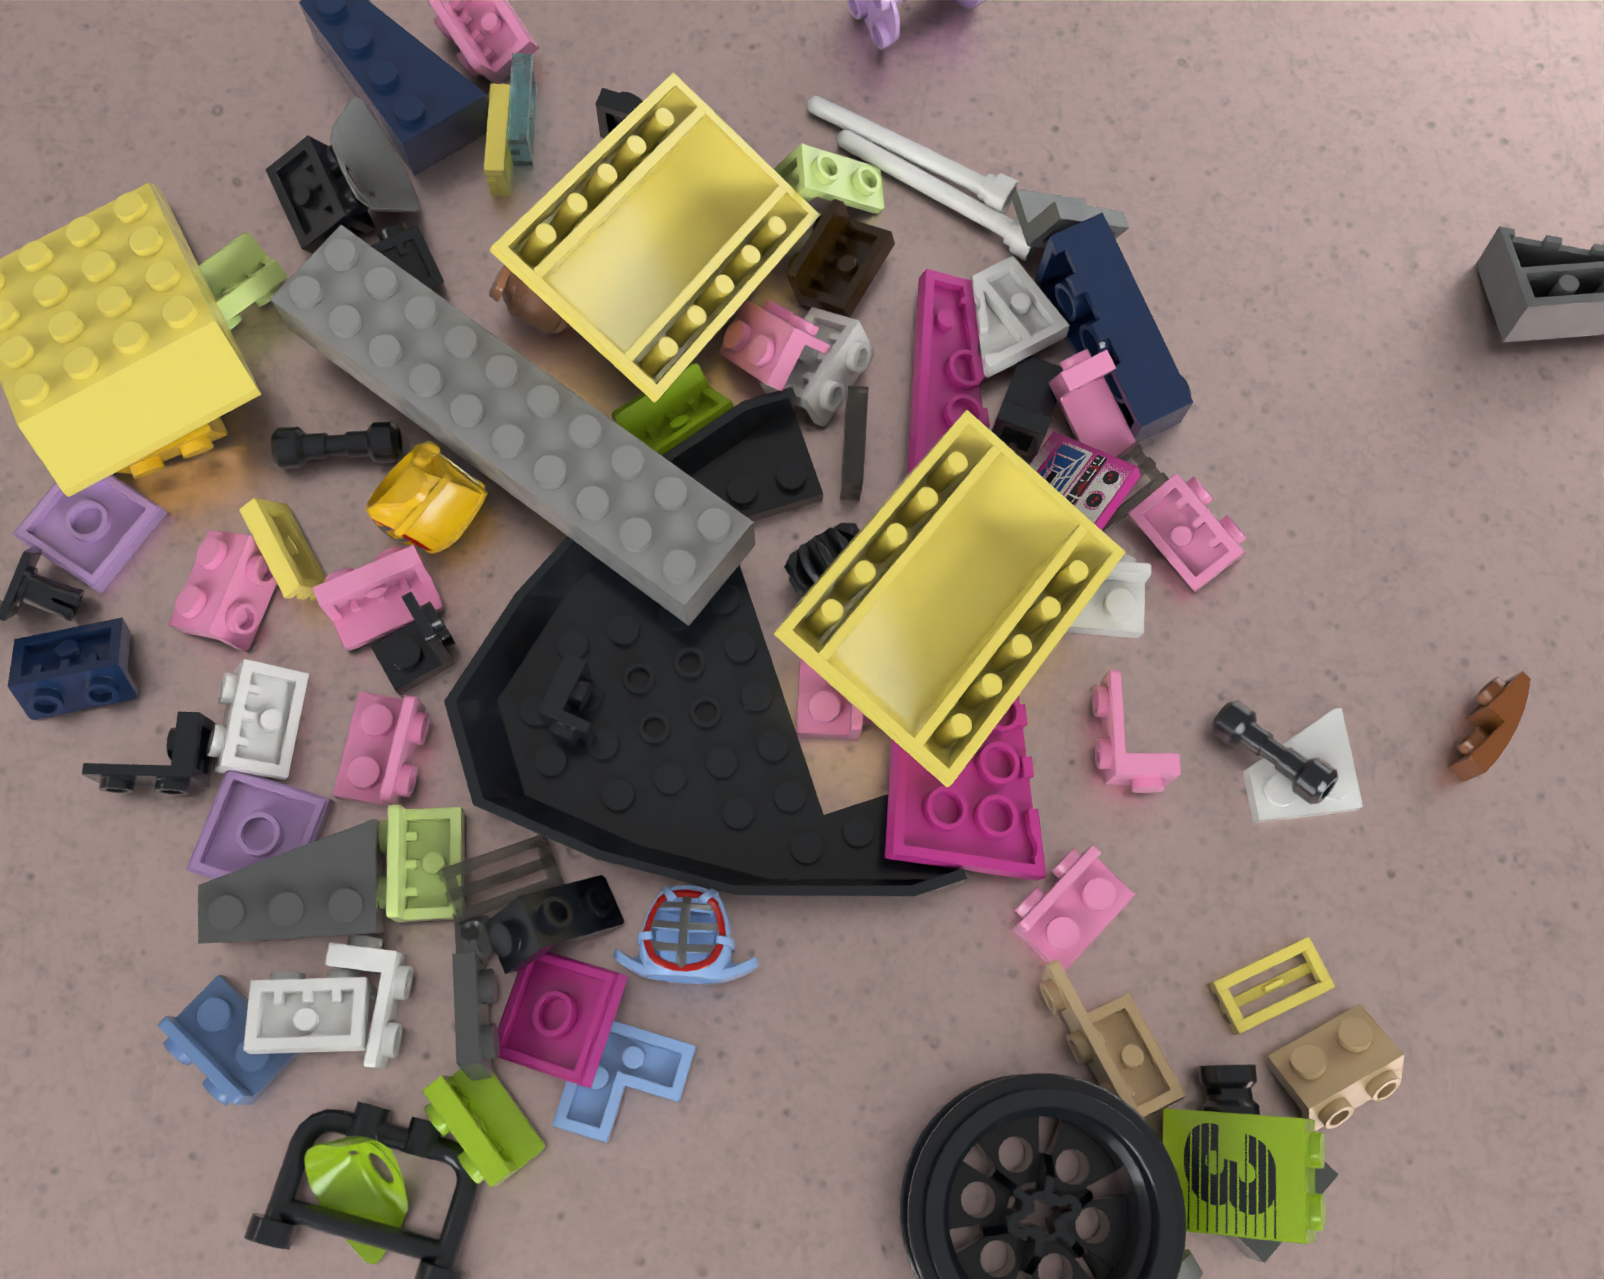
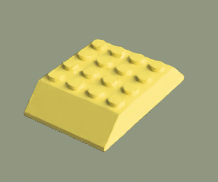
M673 72L499 238L489 251L655 403L820 214Z
M146 183L131 192L124 193L110 203L72 220L69 224L36 241L27 243L22 248L0 259V382L18 427L67 497L80 492L262 395L158 185Z
M966 410L912 469L794 606L773 634L942 784L949 787L1126 552L972 413Z

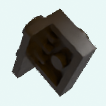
M833 199L825 213L820 215L815 221L812 233L801 251L796 253L790 261L787 278L798 304L850 318L895 245L892 231L850 219L844 202Z

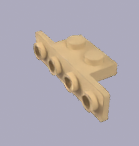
M1058 959L1046 964L1042 974L1044 982L1040 984L1042 996L1054 1015L1061 1012L1071 1033L1067 1034L1070 1049L1081 1066L1089 1064L1099 1083L1098 1086L1121 1098L1143 1118L1182 1100L1186 1096L1130 993L1087 1013Z

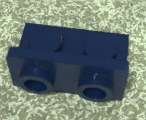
M122 617L14 639L7 687L26 715L32 720L134 700L137 698L138 687L127 670L131 631Z

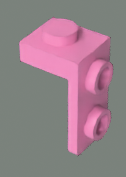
M1085 349L1062 361L1060 365L1063 372L1048 383L1077 441L1119 459L1137 451L1138 444L1104 376L1116 369L1108 351L1105 350L1091 357L1088 349Z
M1109 670L1100 680V685L1094 686L1092 695L1094 716L1101 717L1102 737H1097L1095 744L1096 766L1098 769H1104L1105 784H1132V791L1136 793L1164 791L1165 785H1168L1181 775L1180 753H1126L1121 670Z

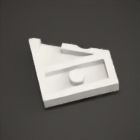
M1014 256L972 276L983 373L987 378L1067 337L1070 325Z
M1342 708L1331 710L1283 743L1285 747H1292L1308 760L1320 757L1337 769L1338 781L1322 802L1309 804L1295 794L1292 790V781L1274 768L1275 765L1264 757L1243 771L1253 823L1350 812L1363 808Z

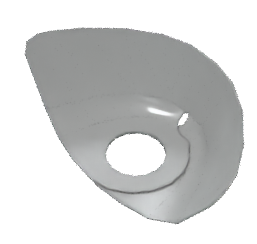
M354 97L349 101L334 123L330 138L340 168L356 199L375 211L417 212L419 210L418 197L405 166L367 106L360 98ZM346 167L355 176L356 180L358 181L362 189V192H360V190L356 187V185L350 178Z

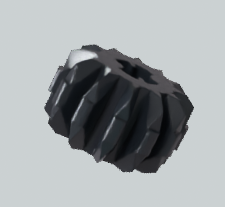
M840 523L834 528L829 527L821 534L815 535L811 540L800 545L798 550L789 555L784 568L790 576L788 580L796 593L799 592L803 597L860 531L856 523Z

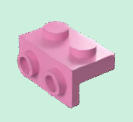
M428 0L438 15L434 18V23L447 39L457 44L461 50L457 54L458 60L475 78L483 75L493 83L500 84L539 49V46L508 0H451L450 2L446 0Z
M768 299L763 307L745 300L735 320L728 326L725 332L724 343L719 354L763 383L782 391L805 345L824 354H827L831 345L815 336L819 329L818 326L795 315L792 311Z
M215 530L208 531L205 540L197 550L196 561L184 589L181 590L176 598L175 609L168 626L185 634L218 639L238 650L247 651L250 649L277 584L253 536Z
M414 544L406 548L397 546L386 549L375 557L374 562L357 569L343 568L329 574L325 578L324 583L312 588L320 608L333 621L340 640L348 651L359 648L415 622L402 599V596L409 592L413 593L421 606L430 601L437 613L444 609L443 602L429 570Z

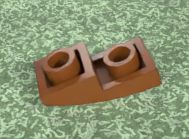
M1523 671L1505 681L1498 676L1495 677L1474 696V699L1480 704L1466 718L1476 728L1457 744L1456 749L1461 754L1448 766L1462 782L1486 773L1500 757L1514 735L1525 709L1531 680Z

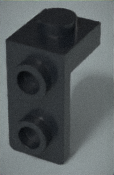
M598 875L521 895L484 924L489 934L491 947L497 954L504 973L508 974L524 969L553 947L614 930L624 923V919L606 878L603 875Z

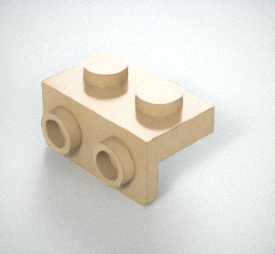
M1361 1004L1267 1056L1268 1068L1302 1110V1118L1315 1120V1131L1324 1126L1327 1129L1338 1127L1352 1115L1355 1108L1370 1099L1374 1102H1379L1391 1096L1401 1084L1404 1062L1402 1051Z

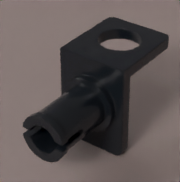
M37 547L29 548L23 552L4 600H0V620L6 621L16 615L19 607H22L25 603L61 616L71 622L79 608L76 605L77 602L82 601L84 590L76 589L38 575L36 565L42 549Z

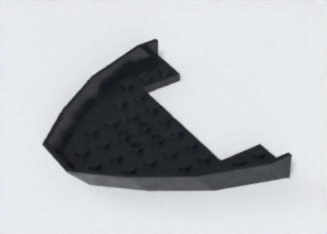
M793 387L742 401L662 455L751 521H757L823 500V491L795 415L796 395ZM567 536L515 593L444 700L473 805L594 859L743 896L915 897L956 888L967 880L964 868L956 870L954 868L885 858L888 794L825 815L823 814L740 564L688 626ZM567 652L587 661L591 673L589 679L594 681L592 692L584 708L581 711L573 709L571 713L593 724L596 735L591 744L578 739L575 745H570L545 732L548 725L542 722L537 711Z

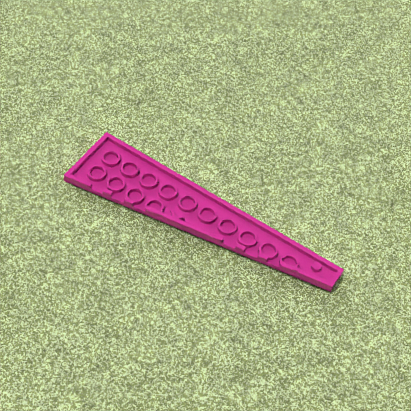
M926 269L918 280L907 475L966 410L972 413L987 428L990 427L988 408L983 407L980 388L984 374L982 358L978 351L979 334L972 280ZM1019 696L949 787L942 784L892 739L885 858L954 869L964 868V870L1035 881L1047 877L1038 809H1033L1029 780L1034 777L1032 756H1026L1023 727L1028 725L1025 704H1020Z

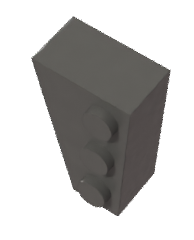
M1499 226L1476 265L1503 343L1604 335V245L1593 244L1590 250L1562 245L1561 237L1546 235L1543 241L1514 236L1515 229Z
M376 819L369 820L198 885V944L384 933V909H380L378 903V880L383 875V853H381L379 847L380 821Z

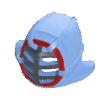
M678 885L671 888L665 886L662 888L661 893L656 897L646 915L642 932L637 934L638 956L633 958L615 948L613 958L622 966L641 977L670 983L703 985L725 983L743 977L759 967L758 956L737 964L733 963L732 954L735 952L736 942L732 939L731 923L724 902L720 899V894L713 888L708 890L693 885Z

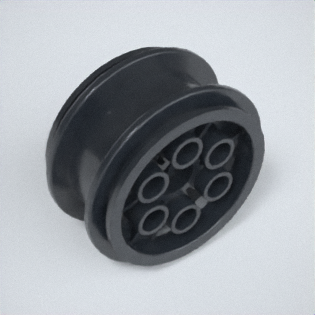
M1031 1073L1002 1076L970 1087L945 1104L928 1122L912 1148L901 1183L899 1199L901 1234L906 1255L917 1279H1016L1019 1271L1026 1273L1028 1279H1040L1038 1274L1039 1264L1045 1256L1053 1253H1058L1064 1263V1272L1061 1279H1091L1076 1260L1077 1257L1081 1258L1085 1250L1112 1267L1105 1279H1177L1181 1269L1186 1241V1210L1180 1181L1170 1155L1151 1126L1135 1109L1108 1090L1086 1080L1054 1073ZM1039 1116L1059 1120L1051 1146L1045 1153L1039 1152ZM1009 1137L1018 1138L1025 1148L1024 1161L1015 1170H1007L999 1160L1000 1146ZM975 1145L985 1155L992 1167L987 1177L963 1161ZM1070 1149L1079 1157L1081 1164L1080 1172L1073 1181L1064 1183L1057 1175L1055 1169L1056 1160L1063 1151ZM1116 1171L1123 1194L1093 1198L1091 1190H1087L1086 1187ZM982 1182L989 1193L987 1207L981 1213L969 1215L961 1204L962 1192L968 1184ZM1036 1182L1035 1188L1026 1189L1025 1191L1020 1188L1025 1183ZM1012 1196L1015 1199L1013 1207L1007 1208L1009 1198ZM1036 1199L1041 1204L1059 1207V1209L1053 1210L1052 1214L1045 1217L1046 1228L1043 1230L1040 1226L1031 1222H1018L1027 1219V1215L1035 1211L1033 1201ZM1093 1207L1100 1217V1228L1093 1238L1082 1240L1076 1231V1219L1082 1210ZM979 1225L980 1233L968 1244L954 1250L950 1229ZM991 1241H1003L1008 1251V1259L1005 1266L997 1272H986L980 1260L984 1246Z

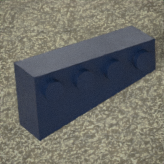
M302 0L299 2L313 38L355 96L360 98L367 106L393 148L414 176L487 133L489 107L487 94L370 1Z
M1103 212L1050 236L1034 282L1070 325L1067 337L1064 339L1073 354L1075 355L1088 349L1091 357L1105 350L1108 351L1116 369L1108 373L1104 378L1137 443L1181 423L1193 404L1190 387L1176 367Z

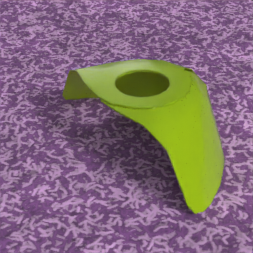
M349 1136L317 1144L307 1150L304 1158L305 1170L309 1185L321 1206L395 1227H402L408 1211V1200L402 1173L389 1147L371 1138ZM350 1151H356V1152H358V1153H357V1154H350V1153H348V1152H350ZM370 1153L376 1154L385 1162L393 1175V1182L387 1181L378 1173L371 1162ZM345 1239L366 1263L372 1265L379 1262L387 1251Z

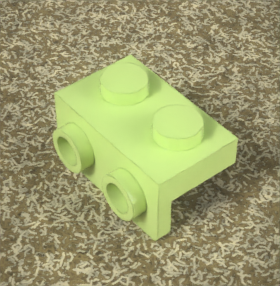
M247 232L242 233L199 264L201 272L216 300V304L220 308L230 330L242 321L238 313L254 302L258 307L270 302V298L281 288L279 284L289 277L275 259L267 256L254 237Z
M388 805V820H381L379 824L381 853H387V875H381L378 880V903L380 909H386L387 918L398 923L464 919L465 810L462 807L405 809L401 805Z

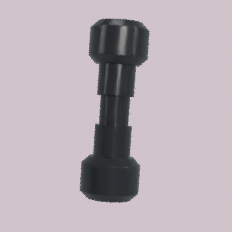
M393 421L373 422L365 431H347L345 434L328 435L327 433L306 434L298 426L279 427L272 434L271 451L274 462L281 469L302 468L310 459H328L330 456L347 455L348 457L369 456L375 463H394L402 457L403 442L400 427Z
M1239 700L1230 701L1223 706L1212 723V731L1216 737L1229 746L1241 744L1256 756L1261 755L1275 765L1274 768L1292 781L1293 792L1309 804H1318L1327 797L1338 781L1337 769L1320 757L1308 760L1292 747H1285L1273 738L1274 735L1256 723V712Z

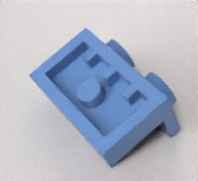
M218 975L177 1017L165 1016L157 1026L168 1036L163 1042L165 1048L184 1065L189 1066L193 1062L207 1076L202 1084L217 1101L226 1106L231 1102L235 1105H252L302 1053L249 1054L244 1051L248 998L226 976Z

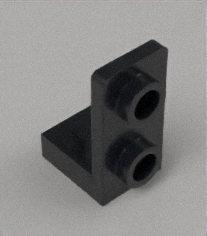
M1029 356L1017 363L992 428V432L1014 452L1032 459L1037 455L1043 443L1057 402L1048 382L1063 372L1061 366L1034 356Z
M412 592L403 595L402 599L415 622L370 646L393 688L399 695L455 665L453 658L447 650L456 644L432 603L429 601L421 606Z
M178 711L176 727L170 729L167 737V754L171 760V765L83 763L81 775L100 783L99 790L110 793L129 794L134 793L135 785L155 786L154 791L157 793L188 795L190 787H210L213 757L207 756V746L212 727L216 723L201 712Z

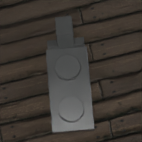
M488 915L455 920L456 954H452L456 1064L472 1081L492 1078L491 1059L499 1058L500 1054L497 1026L495 1023L489 1024L488 1003L496 1002L497 986L493 969L486 968L489 965L487 959L494 952L484 924L490 919Z

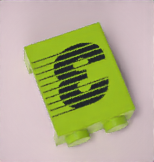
M1163 1108V1145L1170 1155L1182 1188L1186 1210V1232L1299 1244L1316 1242V1231L1323 1232L1326 1223L1324 1194L1315 1193V1168H1324L1325 1139L1323 1132H1315L1314 1119Z

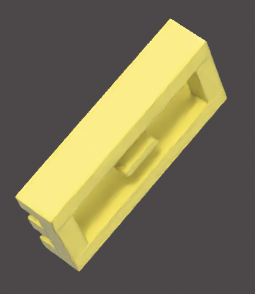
M490 84L484 173L487 176V184L490 186V194L494 197H511L517 112L510 84Z
M253 498L240 508L239 511L284 598H293L296 595L301 600L309 597L311 601H317L312 588L324 583L326 576L288 504Z
M1310 937L1302 938L1208 983L1212 994L1216 993L1220 1001L1218 1005L1222 1013L1226 1014L1230 1021L1228 1025L1233 1035L1241 1034L1336 988ZM1300 953L1303 954L1306 962L1238 995L1232 996L1229 987ZM1309 973H1313L1317 982L1245 1017L1242 1016L1239 1007Z

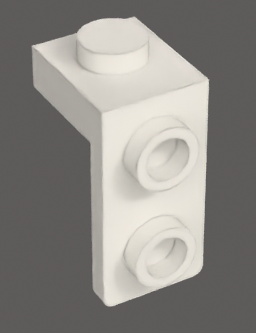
M349 935L347 945L329 942L325 965L336 969H352L363 973L381 975L364 1066L387 1068L389 1057L395 1058L400 1048L402 1024L396 1023L400 1000H407L413 980V967L406 966L408 955L398 951L381 949L383 939Z

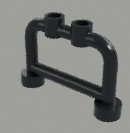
M357 1101L354 1112L340 1109H325L311 1114L298 1125L290 1139L265 1214L252 1213L244 1238L262 1245L289 1250L298 1226L419 1259L420 1262L414 1279H464L465 1271L456 1268L455 1265L477 1197L479 1184L473 1181L458 1159V1155L464 1151L461 1145L451 1139L443 1138L431 1121L412 1116L407 1128L387 1122L391 1110ZM332 1132L347 1137L362 1136L371 1138L389 1148L451 1166L455 1171L457 1180L439 1239L295 1199L305 1171L304 1158L307 1150L313 1147L319 1136Z

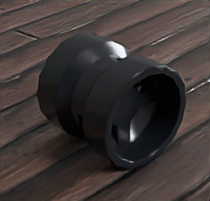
M1256 1064L1198 1066L1199 1082L1207 1089V1101L1203 1104L1202 1111L1260 1115V1105L1253 1100L1251 1090L1257 1083Z

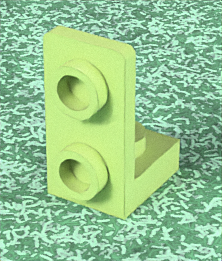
M801 143L773 168L808 203L815 197H819L829 201L837 199L843 201L846 206L878 214L884 209L881 170L876 166Z

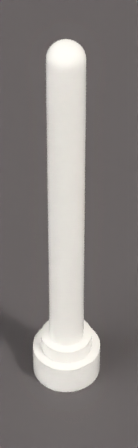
M813 95L807 100L806 106L811 114L844 130H850L879 147L977 194L978 201L994 210L1005 214L1012 202L1011 196L1017 191L1019 181L1003 173H999L998 176L989 173L986 177L819 95Z
M842 130L837 135V144L840 148L1004 237L1003 243L1010 247L1009 252L1027 262L1036 251L1037 247L1027 246L1018 217L1013 220L850 130Z

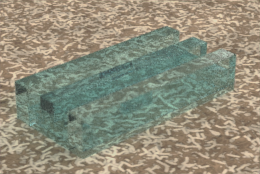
M512 53L507 141L508 145H510V153L513 155V166L533 167L538 82L532 54Z

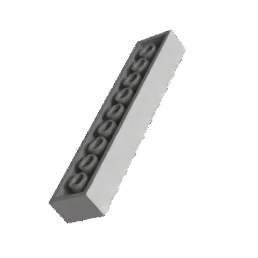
M340 225L270 298V301L289 330L688 626L755 546L753 521L344 226Z

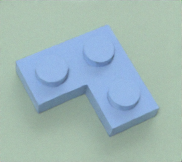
M613 1021L592 1087L588 1088L566 1081L552 1126L608 1143L625 1087H631L680 1102L697 1046Z

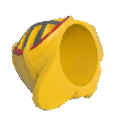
M425 441L422 444L415 445L387 474L373 491L365 505V510L375 525L393 540L408 546L414 544L418 549H424L428 553L435 554L450 547L462 536L483 505L488 493L484 490L485 485L443 456L435 442Z

